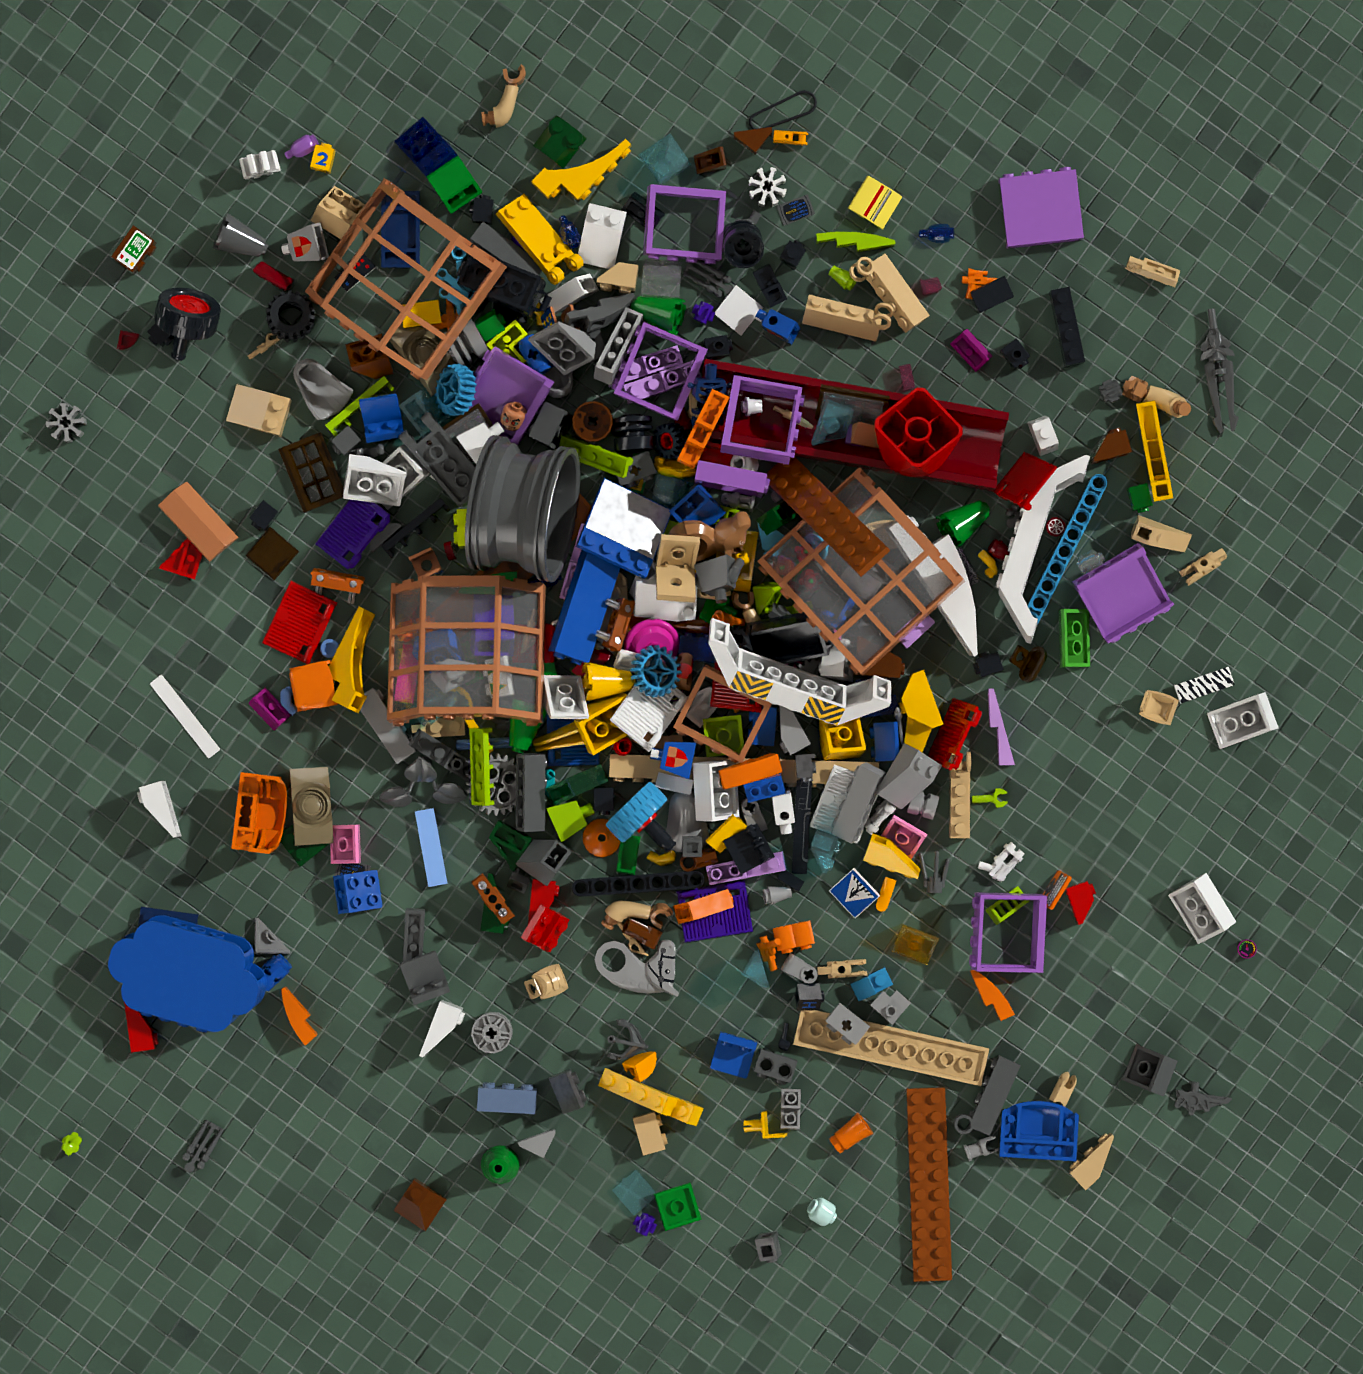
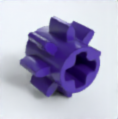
M703 301L699 305L695 304L691 312L695 314L693 319L705 325L707 321L712 322L715 316V312L712 311L714 307Z
M644 1212L641 1216L637 1215L633 1222V1225L636 1226L635 1231L644 1236H648L649 1232L653 1234L657 1227V1224L654 1223L656 1218Z

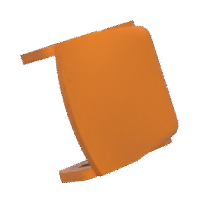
M331 660L289 668L297 712L339 705L332 701L335 689L328 666L331 664Z

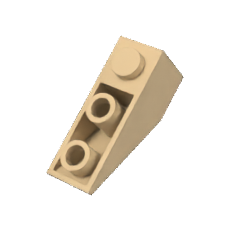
M1140 515L1137 516L1131 531V539L1150 546L1184 553L1192 536L1189 533Z
M1112 1133L1102 1135L1098 1139V1145L1094 1148L1092 1146L1084 1152V1158L1080 1161L1077 1159L1069 1166L1071 1170L1068 1172L1085 1190L1100 1178L1114 1138Z

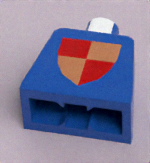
M759 309L755 316V319L762 323L761 326L765 331L790 345L793 344L801 329L796 321L773 309H770L768 313Z
M665 742L664 749L652 748L650 759L661 761L660 769L689 779L696 743Z

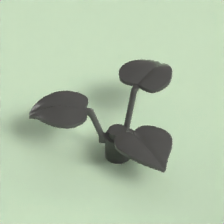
M419 756L404 771L405 777L411 781L409 788L406 791L400 786L388 788L380 794L379 800L394 807L407 806L412 802V796L409 793L414 783L419 781L432 782L433 788L436 790L433 792V798L444 804L458 803L467 798L468 794L454 783H444L438 787L435 782L437 773L432 767V759L426 756Z

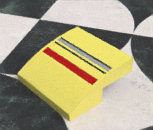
M867 175L848 209L878 228L883 229L902 196Z

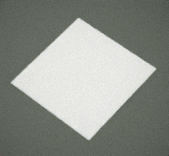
M736 285L715 311V315L741 336L755 319L758 310L763 309V307Z

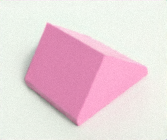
M892 815L881 836L891 839L912 859L927 834L901 818Z
M360 824L333 825V843L330 844L331 864L361 863Z

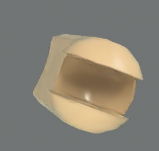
M1064 1072L1060 1075L1049 1100L1066 1107L1077 1084L1076 1076L1072 1075L1069 1078V1072Z

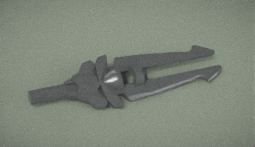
M1215 308L1207 309L1210 329L1206 341L1201 344V350L1204 353L1201 354L1200 361L1209 360L1204 365L1215 412V418L1212 422L1219 433H1223L1217 382L1224 381L1231 431H1235L1239 417L1234 413L1233 361L1228 360L1226 356L1235 355L1233 350L1229 349L1231 346L1230 341L1224 338L1217 328Z

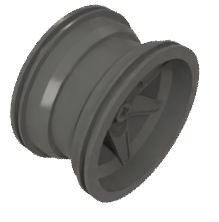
M492 435L488 438L476 464L467 505L465 553L467 563L471 569L486 571L490 567L496 568L503 561L519 563L527 572L535 574L540 581L554 582L558 578L570 549L579 502L580 462L575 448L560 446L556 450H547L536 456L521 453L517 444L511 443L507 437Z

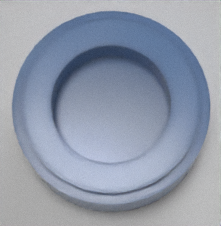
M327 639L322 642L320 651L324 657L333 658L339 644L333 639Z

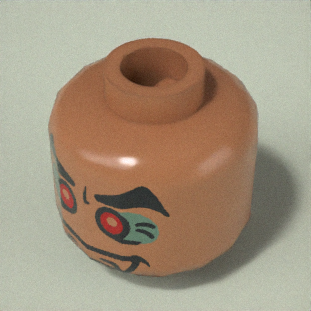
M519 402L507 403L503 407L500 422L505 429L516 431L522 425L527 410Z

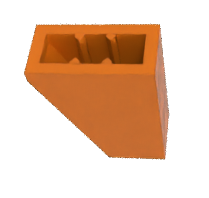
M728 889L673 906L678 924L694 921L734 907L733 897Z

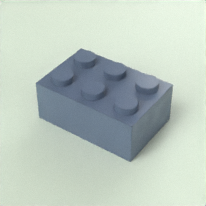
M483 1082V1085L478 1087L477 1111L521 1114L536 1113L537 1088H533L531 1084H522L521 1087H514L512 1083H503L502 1086H495L493 1082Z

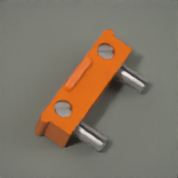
M313 568L311 571V585L316 586V593L319 590V594L322 595L323 587L349 592L348 603L351 602V604H354L355 594L361 593L362 585L365 581V577L319 568Z

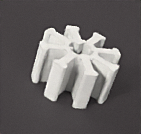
M275 150L269 152L261 151L259 154L246 155L247 157L239 159L244 179L253 177L256 179L262 175L269 176L273 172L281 171Z
M763 168L758 169L756 174L759 175L761 181L750 177L749 186L753 185L758 187V189L750 191L749 196L751 199H754L755 196L762 194L761 201L758 203L761 207H765V200L768 196L772 201L773 207L778 205L779 200H776L774 193L782 195L783 198L785 197L786 189L776 187L782 183L785 184L786 179L784 175L775 181L773 180L774 174L777 171L776 168H770L769 178L765 177ZM765 183L772 185L771 191L763 190Z

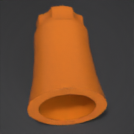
M857 1112L829 1140L839 1153H842L845 1149L848 1150L859 1141L872 1135L873 1131Z

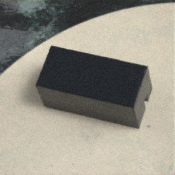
M787 870L781 871L777 877L798 892L804 884V881Z

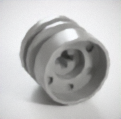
M470 319L448 351L457 364L465 366L463 358L466 357L468 362L472 364L470 355L474 353L478 359H481L488 348L472 319Z
M490 1011L482 1014L475 1021L471 1036L478 1049L485 1053H497L508 1046L512 1039L513 1028L510 1020L505 1015ZM490 1028H493V1031H497L494 1038L487 1035Z

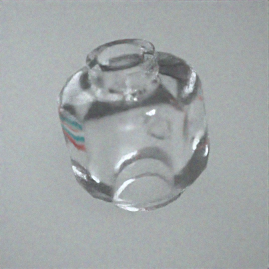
M1090 549L1078 557L1076 565L1081 574L1084 575L1101 566L1106 560L1101 552L1097 553L1094 549Z

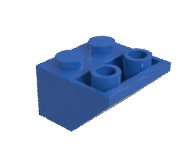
M701 484L695 486L669 511L679 523L697 520L706 523L710 527L726 513Z

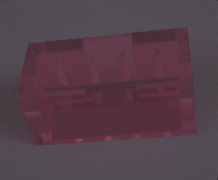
M911 364L899 366L903 391L915 389Z

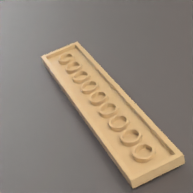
M819 1010L800 1011L793 1045L973 1085H982L989 1048L864 1021L870 1026L867 1032L856 1045L854 1043L849 1045L841 1039L843 1035L839 1031L834 1033L826 1027L828 1023L825 1019L830 1013ZM844 1020L842 1022V1029L846 1030L847 1028L849 1030L851 1028L849 1024L851 1021L847 1020L845 1022Z

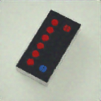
M363 254L353 269L366 277L376 267ZM344 269L334 277L336 280L340 277ZM349 274L341 286L348 292L360 281Z

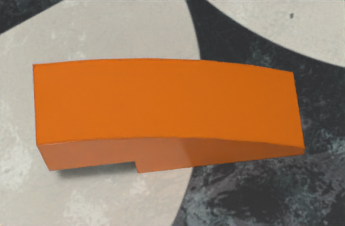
M769 753L755 759L750 758L742 763L740 762L718 770L722 788L728 789L782 772L778 754Z
M972 969L969 970L984 1005L993 1004L1000 1021L1015 1015L1004 995L991 981L979 972Z
M285 986L281 989L287 1017L295 1033L306 1046L318 1034L306 1021L311 1014Z

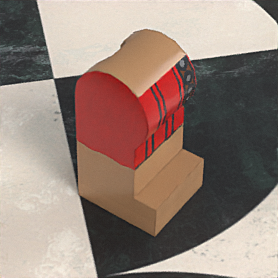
M689 653L678 655L676 663L681 665L677 667V671L680 670L682 673L676 676L680 681L674 682L677 686L676 688L690 691L691 673L694 662L693 656Z

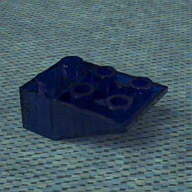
M424 117L419 119L394 141L426 179L429 174L458 155Z

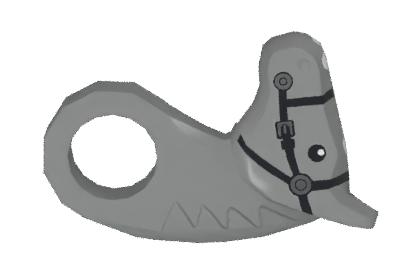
M661 940L657 946L656 953L646 963L640 961L624 943L618 941L606 942L597 950L595 956L596 968L612 984L637 993L666 992L678 997L679 992L673 987L675 978V944L671 940ZM611 948L621 950L626 958L624 967L616 972L607 970L602 963L604 952Z

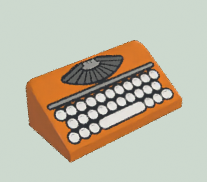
M1059 870L1043 893V895L1047 896V908L1050 910L1054 909L1072 877Z

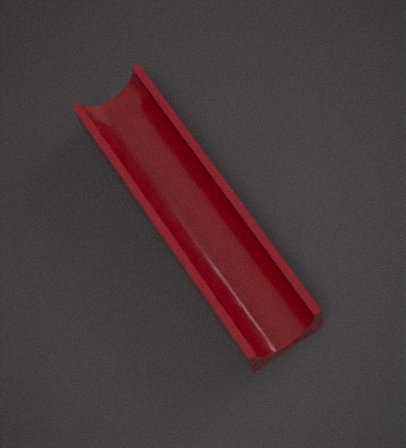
M705 359L702 378H705V365L712 363L717 364L716 378H723L726 384L729 382L733 383L734 375L802 387L801 395H805L803 406H799L798 412H802L801 417L812 424L813 428L809 429L796 424L795 429H799L797 441L793 440L792 446L796 447L795 457L901 475L885 463L879 449L845 444L848 425L816 420L815 413L821 384L890 396L887 410L907 394ZM726 388L727 396L729 397L732 388ZM739 390L730 442L785 452L791 420L784 418L783 414L773 410L776 405L783 410L788 409L792 412L794 400ZM826 396L825 398L826 401L841 403V398ZM745 397L762 400V413L745 416L741 412V401H744ZM845 399V404L861 406L860 401ZM729 400L724 408L725 415H721L724 418L723 426L716 425L710 437L715 443H720L723 439ZM937 400L963 427V433L951 454L936 471L927 476L913 478L993 492L997 486L998 465L1009 412ZM698 402L697 407L703 408L704 404ZM865 402L866 408L880 410L881 405ZM824 406V411L839 413V408ZM843 409V414L859 416L858 411ZM863 413L864 418L876 419L879 417V415Z

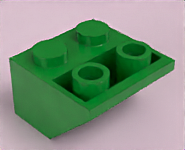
M458 155L427 176L428 181L451 214L483 193Z

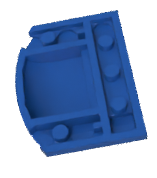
M1046 1101L1021 1102L1003 1109L999 1157L1076 1161L1079 1115L1077 1113L1074 1114L1062 1105Z

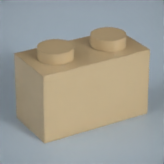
M655 1111L633 1117L643 1156L665 1150V1145L668 1144L666 1134H661L659 1126L663 1124L660 1114L656 1115Z

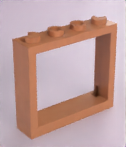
M706 664L673 728L677 729L676 732L686 737L688 735L694 738L693 741L702 746L706 744L711 747V751L727 755L730 761L742 763L772 704L763 699L738 692L764 706L741 753L683 725L682 723L706 676L729 688L722 672Z

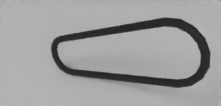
M799 91L751 115L749 125L752 129H760L752 125L753 117L802 93H807L814 99V106L810 111L762 128L774 127L808 115L816 108V97L810 91Z

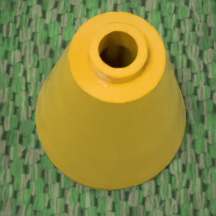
M589 662L583 664L582 673L585 674L582 684L586 701L628 692L634 686L635 679H631L633 675L630 671Z

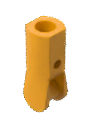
M774 130L773 143L806 146L808 144L806 142L808 133ZM793 135H799L798 141H792Z
M885 877L880 890V897L876 903L878 911L883 912L888 908L897 880Z

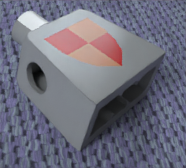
M321 222L308 225L288 234V243L282 244L281 247L283 254H291L293 261H319L329 257Z

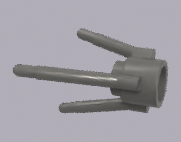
M935 851L934 876L929 877L928 880L923 854L919 853L924 880L923 887H927V893H942V888H945V879L950 859H946L942 878L938 877L939 851Z

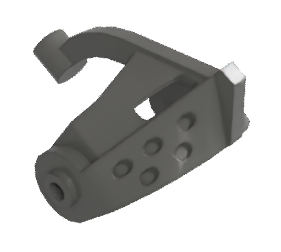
M616 1019L617 1025L629 1029L631 1041L618 1039L616 1036L610 1035L607 1038L608 1042H617L630 1046L623 1054L610 1052L607 1054V1057H610L612 1060H624L644 1049H648L649 1045L645 1044L635 1025L627 1022L625 1019Z

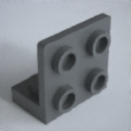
M436 951L400 963V968L414 1005L450 992Z

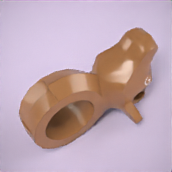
M744 511L737 512L733 517L721 519L713 528L702 521L688 520L676 524L670 530L669 535L700 537L696 562L706 559L717 552H722L732 557V554L736 555L742 552L743 545L746 542L747 530L751 526V520Z

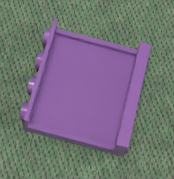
M1071 167L1059 168L1057 172H1052V169L1041 170L1040 174H1033L1032 171L1021 173L1022 176L1004 174L1002 175L1003 178H999L998 183L1000 184L1006 233V249L1083 240L1084 234L1076 169L1071 170Z
M495 346L491 351L487 350L482 358L485 361L482 367L479 365L474 373L477 386L475 387V400L472 401V406L469 409L479 403L493 425L498 422L504 429V432L500 435L507 437L511 443H515L518 446L554 382ZM510 402H519L527 410L522 425L516 431L505 429L500 422L503 407ZM480 416L474 418L479 423H483Z
M1139 543L1072 581L1100 634L1108 644L1110 642H1117L1126 633L1134 632L1139 625L1151 622L1156 615L1168 612L1171 609L1170 607L1174 605L1150 564L1144 547Z

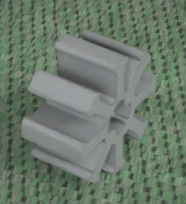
M61 403L62 415H59L55 409L51 408L49 414L54 415L57 421H46V427L49 429L58 427L51 436L59 440V437L64 432V441L72 443L71 431H74L81 438L84 432L78 430L75 426L78 424L87 425V420L84 417L74 419L82 410L73 406L74 409L69 414V405ZM66 418L67 420L71 421V424H68L69 427L67 428L66 426L62 425V422H65L64 419Z

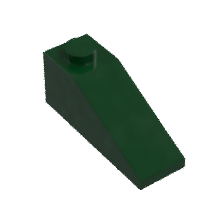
M784 501L756 520L761 530L766 535H769L799 515Z
M488 873L487 879L492 886L498 889L493 873ZM486 888L485 894H489L490 889ZM490 895L489 901L491 903H495L497 901V897L495 895ZM484 903L480 931L503 934L504 930H508L509 921L503 925L494 912ZM497 903L496 909L500 910L502 906Z

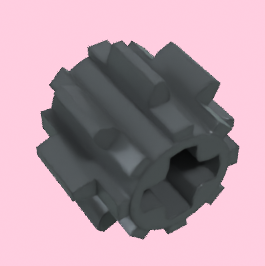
M1106 380L1098 387L1105 403L1109 401L1111 404L1118 401L1119 397L1123 395L1117 380Z

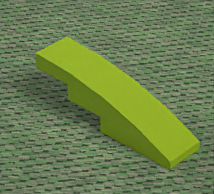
M860 232L816 234L817 243L836 241L837 248L856 245L857 252L895 246V240L874 234Z

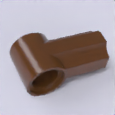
M713 847L703 849L702 857H690L694 860V865L691 868H686L683 865V860L687 857H682L680 860V866L684 871H692L718 863Z
M631 918L625 921L622 933L639 940L641 944L655 949L663 933L652 926H646Z

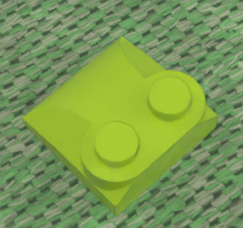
M741 715L703 719L705 736L741 753L744 747ZM705 744L707 757L725 755L711 751V747Z

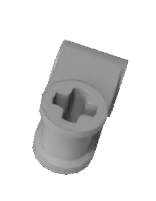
M747 797L743 799L741 809L745 818V824L749 826L757 823L761 832L767 830L768 827L757 801L750 802L755 804V806L752 807V811L744 808L747 806Z
M789 953L781 967L782 971L805 983H813L818 977L817 970L792 953ZM810 969L813 970L814 978L806 980L804 972Z

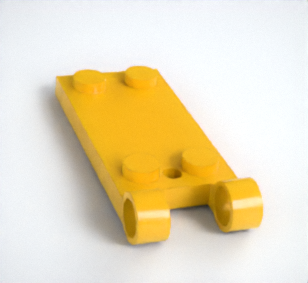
M525 194L496 213V216L544 272L550 283L556 285L564 280V272L559 267H555V265L563 260L573 272L583 267L582 257L570 250Z

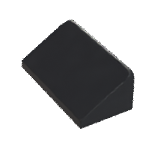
M634 192L621 210L627 212V215L645 227L647 200L637 192ZM656 206L653 230L665 215Z
M1005 276L970 292L975 307L980 313L1014 297Z

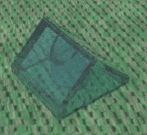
M827 399L820 414L811 444L817 445L845 438L854 409Z
M757 948L753 950L741 974L767 988L769 984Z

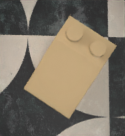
M237 384L226 421L281 437L292 400Z

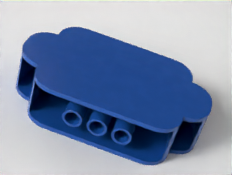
M166 915L152 917L140 925L135 932L128 934L115 943L108 960V968L112 977L118 982L123 983L121 995L128 1007L141 1012L143 1016L152 1017L154 1015L159 1017L161 1021H175L182 1027H196V1030L200 1032L224 1030L239 1015L248 1013L262 1001L267 986L266 975L258 965L253 964L254 951L251 944L245 938Z

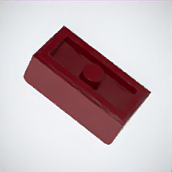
M263 261L253 269L254 274L285 292H288L294 282L292 278Z

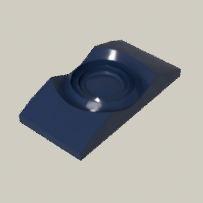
M404 191L408 197L420 205V191ZM387 194L381 201V217L393 201ZM398 204L382 226L381 237L420 265V219ZM381 244V268H413Z

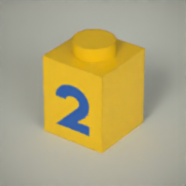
M326 143L315 145L310 165L312 170L331 173L336 152L332 145Z

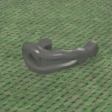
M379 444L372 448H355L349 454L376 459L384 454V446Z

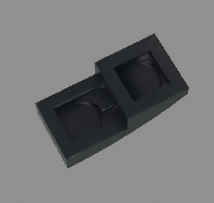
M770 264L752 272L770 308L787 300Z

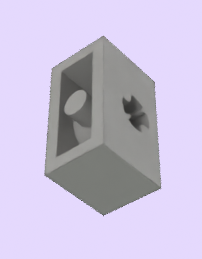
M840 1002L825 1019L828 1023L826 1027L834 1033L839 1031L843 1035L841 1039L849 1045L851 1043L856 1045L870 1028L868 1024ZM844 1020L845 1022L847 1020L851 1021L849 1023L851 1026L849 1030L847 1028L846 1030L842 1029V1022Z

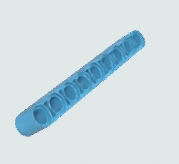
M1096 474L1089 480L1027 604L1032 616L1038 619L1037 625L1107 487V479L1101 474ZM1095 478L1102 480L1103 486L1101 488L1094 487L1093 480ZM1087 495L1094 498V504L1091 506L1087 505L1084 501ZM1079 512L1086 516V520L1083 523L1076 520V514ZM1071 529L1077 532L1075 540H1071L1067 536L1068 531ZM1060 547H1066L1069 550L1067 557L1060 556ZM1052 564L1059 565L1060 572L1058 574H1053L1050 571ZM1043 581L1051 583L1052 588L1050 591L1042 589ZM1035 598H1040L1043 601L1042 608L1034 607L1033 601Z

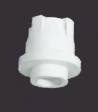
M745 397L744 401H741V412L745 416L762 413V400Z

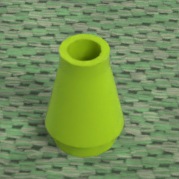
M835 265L829 271L828 275L844 290H852L857 282L851 278L849 271L838 268Z

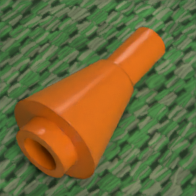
M721 610L715 611L712 618L728 623L730 626L745 625L744 618H736Z

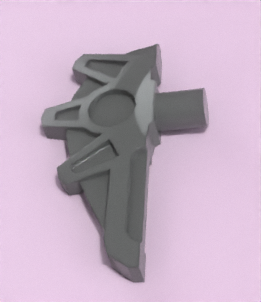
M1192 1081L1191 1090L1175 1089L1177 1099L1174 1106L1176 1108L1183 1106L1188 1109L1189 1115H1194L1195 1110L1209 1112L1211 1107L1228 1104L1232 1098L1202 1094L1198 1092L1199 1082Z

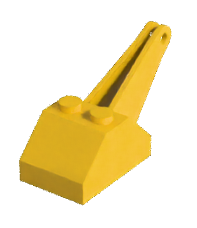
M920 670L911 674L900 697L901 702L898 705L902 714L906 713L907 716L904 743L923 752L932 728L943 725V721L925 672Z
M620 693L595 699L588 703L589 719H574V722L534 739L532 744L535 746L536 752L585 744L588 753L595 755L626 737L627 734L613 724L610 718L627 694Z

